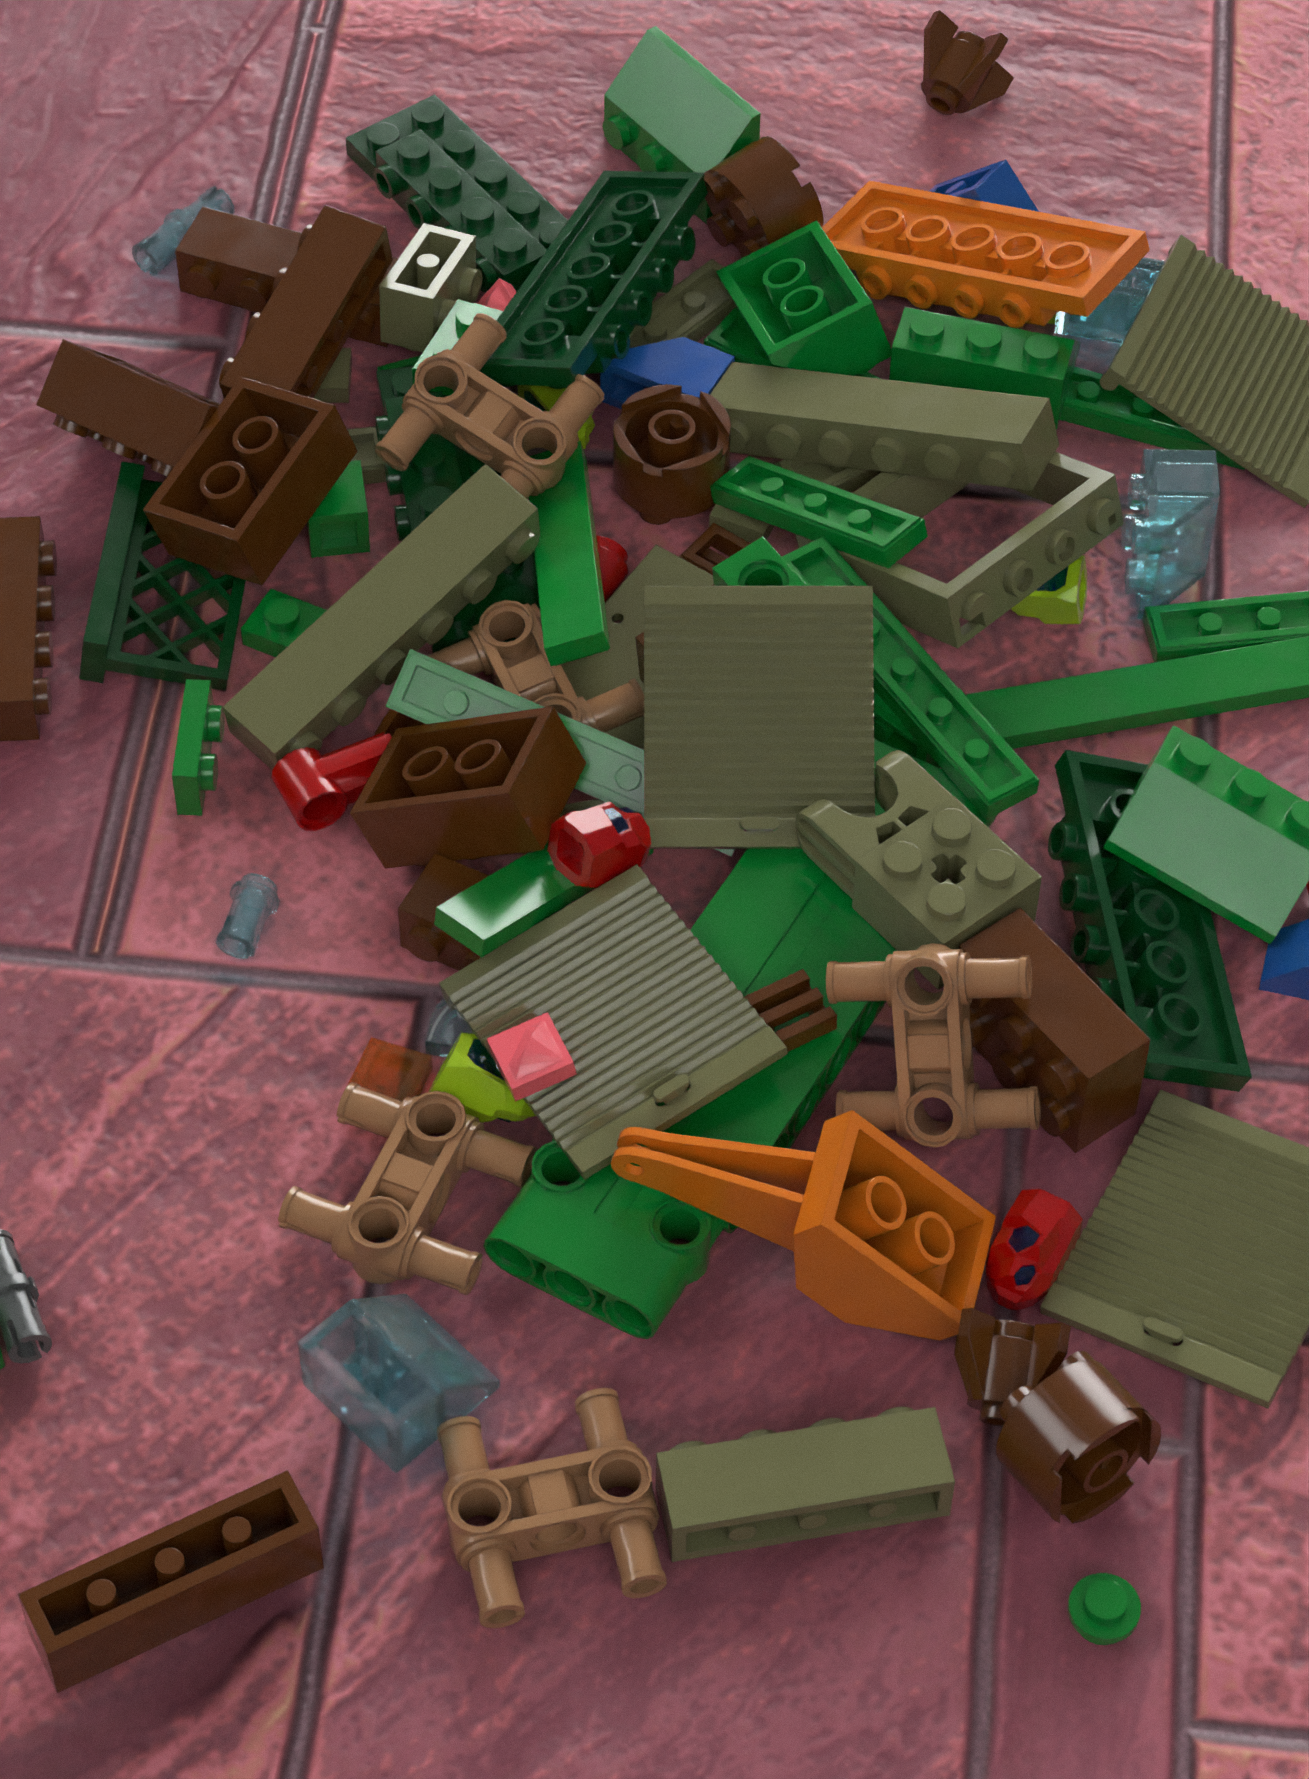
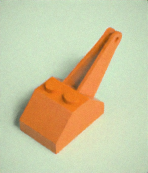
M853 1110L824 1121L816 1152L666 1133L642 1127H628L620 1132L617 1141L618 1149L615 1150L611 1160V1167L616 1174L626 1180L663 1192L793 1251L796 1289L844 1323L941 1341L958 1335L962 1309H974L996 1216ZM636 1143L643 1144L647 1147L639 1146ZM630 1163L638 1164V1165H640L641 1167H639V1166H634V1165H632V1164H630Z

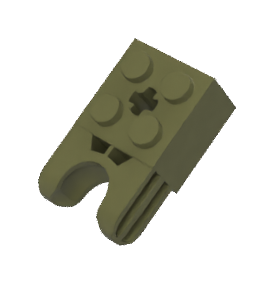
M892 751L876 761L874 774L875 798L884 809V813L878 816L860 817L843 811L829 800L822 799L812 803L796 814V832L799 845L803 851L853 899L852 908L897 951L916 950L921 945L930 943L943 944L950 949H959L960 944L1019 908L1035 922L1042 876L911 756L903 751ZM925 966L916 968L938 990L944 986L943 979L936 970Z

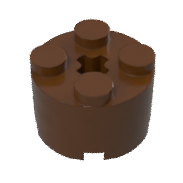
M769 136L762 137L704 173V182L708 192L704 199L707 201L713 214L707 219L708 228L714 239L721 246L726 247L732 243L739 249L742 258L816 220L821 227L824 224L822 207L811 182L801 187L792 172L800 164L777 140Z
M672 384L645 388L631 395L623 403L621 414L617 420H614L613 482L620 497L632 508L639 511L644 521L650 524L661 525L675 518L697 515L715 506L710 486L730 469L731 423L723 405L705 392L700 391L699 398L682 393V386Z
M1077 1351L1066 1358L1056 1372L1040 1382L1035 1388L1022 1386L1004 1400L999 1410V1416L1005 1421V1424L997 1440L996 1455L999 1462L1054 1521L1060 1523V1515H1065L1073 1524L1083 1522L1101 1513L1119 1500L1133 1486L1135 1482L1127 1472L1139 1457L1148 1465L1150 1464L1160 1445L1161 1426L1100 1362L1095 1361L1085 1351Z

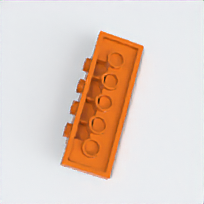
M870 180L822 227L849 269L856 270L860 285L871 298L881 300L887 295L905 297L920 309H928L932 304L953 307L959 315L969 319L975 318L979 313L997 316L1012 328H1021L1025 323L1045 326L1058 311L1070 315L1088 317L1150 251L1146 231Z

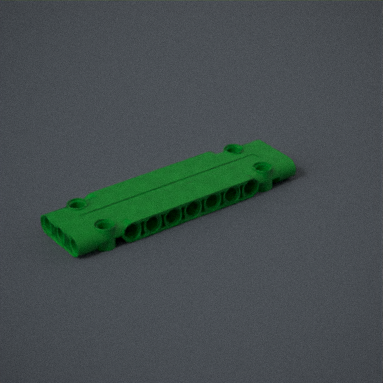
M874 739L875 769L876 761L898 749ZM909 755L990 828L998 814L986 820L941 768ZM875 798V816H878L885 811ZM747 849L690 930L694 937L698 938L700 944L705 947L708 954L712 955L715 963H718L722 971L726 972L730 981L734 982L737 990H740L743 996L804 969L810 978V987L812 989L817 987L823 995V1005L826 1008L831 1006L837 1014V1029L789 1051L781 1059L663 1132L790 1149L887 1002L854 1001L838 1002L837 1004L829 1003L826 992V968L829 961H885L888 954H893L897 950L852 908L853 899L806 855L803 849ZM806 1012L775 1027L774 1032L808 1017L810 1014ZM659 1102L657 1105L663 1106L665 1103ZM552 1139L551 1142L544 1144L535 1152L532 1159L531 1176L490 1232L483 1246L489 1258L500 1269L629 1335L649 1339L655 1335L683 1293L686 1285L699 1280L706 1273L709 1265L710 1248L722 1230L732 1233L738 1226L663 1192L626 1180L613 1171L611 1164L584 1180L556 1141ZM630 1163V1164H632V1165H634V1166H639V1167H641V1166L638 1165V1164ZM557 1181H567L572 1184H569L567 1186H557L552 1183H555ZM673 1239H685L690 1242L687 1244L677 1245L674 1243H670L669 1241Z

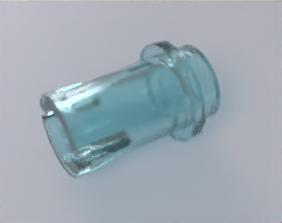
M250 873L244 875L240 881H236L232 885L230 897L233 902L223 927L216 938L218 948L224 953L240 959H248L249 956L253 957L255 955L266 920L269 918V915L278 910L280 903L277 895L278 887L272 880L263 875Z

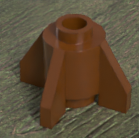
M939 10L933 13L924 28V64L921 89L926 96L929 106L945 115L961 114L1005 95L1014 77L995 60L1000 56L1009 39L1002 33L988 36L985 39L968 31L956 33L959 27Z
M973 1308L962 1309L954 1356L968 1396L967 1405L980 1411L979 1420L981 1422L1003 1427L1005 1421L999 1416V1410L1004 1400L1022 1386L1035 1388L1040 1382L1057 1371L1068 1352L1071 1326L1064 1323H1044L1033 1326L1012 1320H996V1317Z

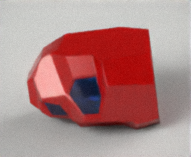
M607 802L582 811L566 813L551 824L547 851L556 870L574 885L598 888L636 864L642 868L651 847L650 828L640 813H635L628 807L618 809L613 803Z
M1042 1189L1021 1190L1006 1214L987 1257V1289L996 1303L1009 1310L1016 1311L1035 1305L1047 1295L1051 1286L1057 1280L1059 1272L1063 1270L1065 1261L1069 1259L1071 1250L1075 1248L1076 1242L1080 1238L1083 1219L1070 1202Z

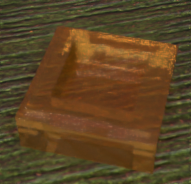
M371 1037L348 1084L355 1082L360 1084L361 1087L403 1101L406 1097L420 1096L433 1069L432 1056Z

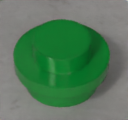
M1109 1573L1088 1575L1077 1582L1070 1593L1068 1616L1071 1624L1084 1639L1091 1643L1111 1645L1129 1637L1139 1623L1141 1615L1140 1598L1133 1586L1119 1576Z

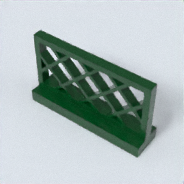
M122 461L83 638L79 679L104 683L107 670L185 684L186 679L211 680L212 689L226 691L246 580L228 574L214 579L202 565L178 557L155 569L142 553L162 542L144 513L143 508L163 482L144 479L145 465ZM148 527L151 530V532L146 534V529ZM188 571L202 587L181 597L167 580ZM139 572L142 576L136 579ZM154 588L168 604L146 614L132 598ZM232 588L230 596L226 591ZM213 598L227 615L206 625L192 608ZM129 616L133 621L127 624ZM179 616L193 632L171 642L158 628V625ZM142 633L159 649L147 656L121 652L123 643ZM223 634V640L221 641L217 636ZM204 643L218 658V667L212 668L191 664L183 654Z

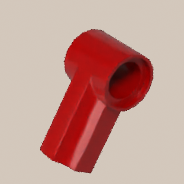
M382 732L323 755L315 748L305 747L296 749L286 754L276 763L272 770L271 778L301 829L305 831L321 830L334 824L342 817L347 809V805L356 802L391 740V734Z

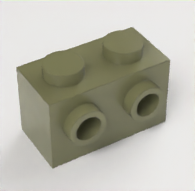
M426 223L422 224L379 286L381 342L401 346L411 351L423 352L458 299L471 303L476 301L482 285V272L476 269L475 235Z

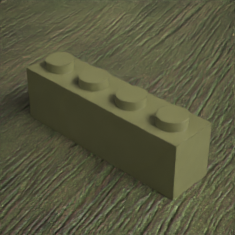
M895 1407L880 1413L877 1417L852 1421L828 1418L817 1421L808 1428L779 1433L767 1429L755 1430L737 1440L706 1444L701 1441H688L674 1446L669 1451L656 1453V1491L671 1562L949 1516L951 1512L955 1479L935 1407L914 1410L910 1407Z

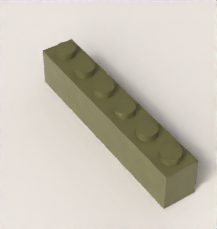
M739 362L731 363L710 394L723 405L729 415L731 423V453L1032 491L1059 446L1050 399L1043 397Z
M488 465L482 466L223 706L230 733L271 770H273L276 763L282 757L296 749L307 747L315 748L319 751L322 747V740L338 725L342 727L347 726L361 714L366 705L367 698L382 684L391 685L397 680L410 649L418 651L426 643L432 645L438 642L451 628L454 621L453 617L469 602L477 604L482 601L493 589L497 576L512 562L520 564L532 554L538 545L540 537L538 508Z

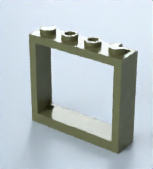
M1055 452L1032 491L1013 489L1053 506L947 584L897 562L887 569L836 549V551L868 586H873V592L901 624L958 649L1124 524L1116 476L1103 469ZM881 472L853 493L923 518L969 483ZM795 534L799 548L813 541ZM963 618L969 622L960 627L959 619Z

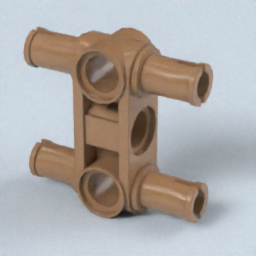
M477 313L473 318L474 321L451 350L446 349L438 352L419 364L415 372V383L403 397L402 409L404 412L385 437L377 443L375 452L392 468L405 471L409 467L410 461L430 435L439 434L501 473L500 477L526 499L529 496H538V494L543 493L546 489L554 487L562 479L565 472V463L578 447L579 437L577 432L598 404L602 403L605 394L594 381L584 375L577 374L574 383L568 385L548 412L540 410L480 372L481 368L500 343L505 341L507 333L503 326L495 319L486 314ZM438 386H445L452 389L454 393L447 397H435L429 391ZM533 448H544L553 455L544 460H536L529 457L526 452Z
M511 600L496 602L484 611L480 617L479 624L472 626V630L467 632V639L427 655L472 676L483 671L485 676L491 675L496 686L541 706H553L556 712L604 733L637 718L644 717V694L635 678L629 680L624 685L586 701L583 696L577 697L561 664L550 666L544 650L540 608L535 603L523 605ZM509 638H517L514 641L503 642L504 640Z
M930 943L921 945L916 950L894 951L893 954L887 955L885 961H829L826 968V992L830 1004L854 1001H887L888 1006L892 1007L897 1073L895 1091L848 1092L847 1090H839L836 1097V1116L853 1110L880 1131L896 1130L898 1137H904L905 1140H914L923 1146L933 1148L945 1146L954 1139H972L974 1136L980 1135L981 1129L1030 1128L1031 1130H1038L1041 1120V1101L1037 1086H1030V1088L980 1089L978 1082L974 1081L969 1008L973 998L1022 997V999H1030L1032 994V966L1029 955L1013 958L971 959L969 952H963L962 949H950L943 944ZM925 966L936 970L943 979L944 991L931 993L920 988L914 977V969ZM934 1097L945 1101L952 1110L953 1120L946 1122L934 1120L925 1111L923 1100Z
M351 1082L341 1096L337 1109V1122L349 1124L388 1139L354 1201H350L345 1206L303 1191L300 1187L293 1186L286 1194L280 1208L278 1217L279 1227L291 1229L332 1244L331 1249L337 1254V1257L351 1262L358 1276L367 1282L386 1284L396 1280L411 1279L414 1275L458 1290L463 1295H468L474 1288L481 1271L482 1253L468 1251L429 1235L462 1173H467L472 1168L514 1183L515 1186L522 1188L532 1174V1159L537 1151V1147L527 1146L484 1131V1124L479 1122V1118L466 1114L464 1106L458 1098L449 1093L433 1091L420 1096L406 1097L403 1101ZM432 1133H444V1134H445V1135H443V1136H437V1137L427 1136V1135L432 1134ZM380 1237L391 1239L384 1243L369 1242L374 1238Z
M597 1388L581 1394L575 1400V1410L580 1418L587 1451L490 1470L479 1419L471 1416L455 1417L445 1421L437 1428V1438L439 1443H441L449 1479L445 1483L441 1496L449 1527V1542L458 1564L464 1570L470 1572L479 1607V1620L482 1626L486 1628H502L520 1621L525 1616V1608L520 1599L512 1562L609 1542L612 1544L624 1596L628 1598H643L654 1595L666 1587L667 1578L662 1570L653 1535L660 1516L652 1490V1468L647 1458L643 1456L641 1449L635 1443L628 1440L619 1407L617 1391L611 1388ZM624 1486L632 1489L634 1493L626 1497H615L609 1495L606 1491L613 1487ZM476 1515H486L495 1519L491 1524L479 1527L466 1523L469 1518Z

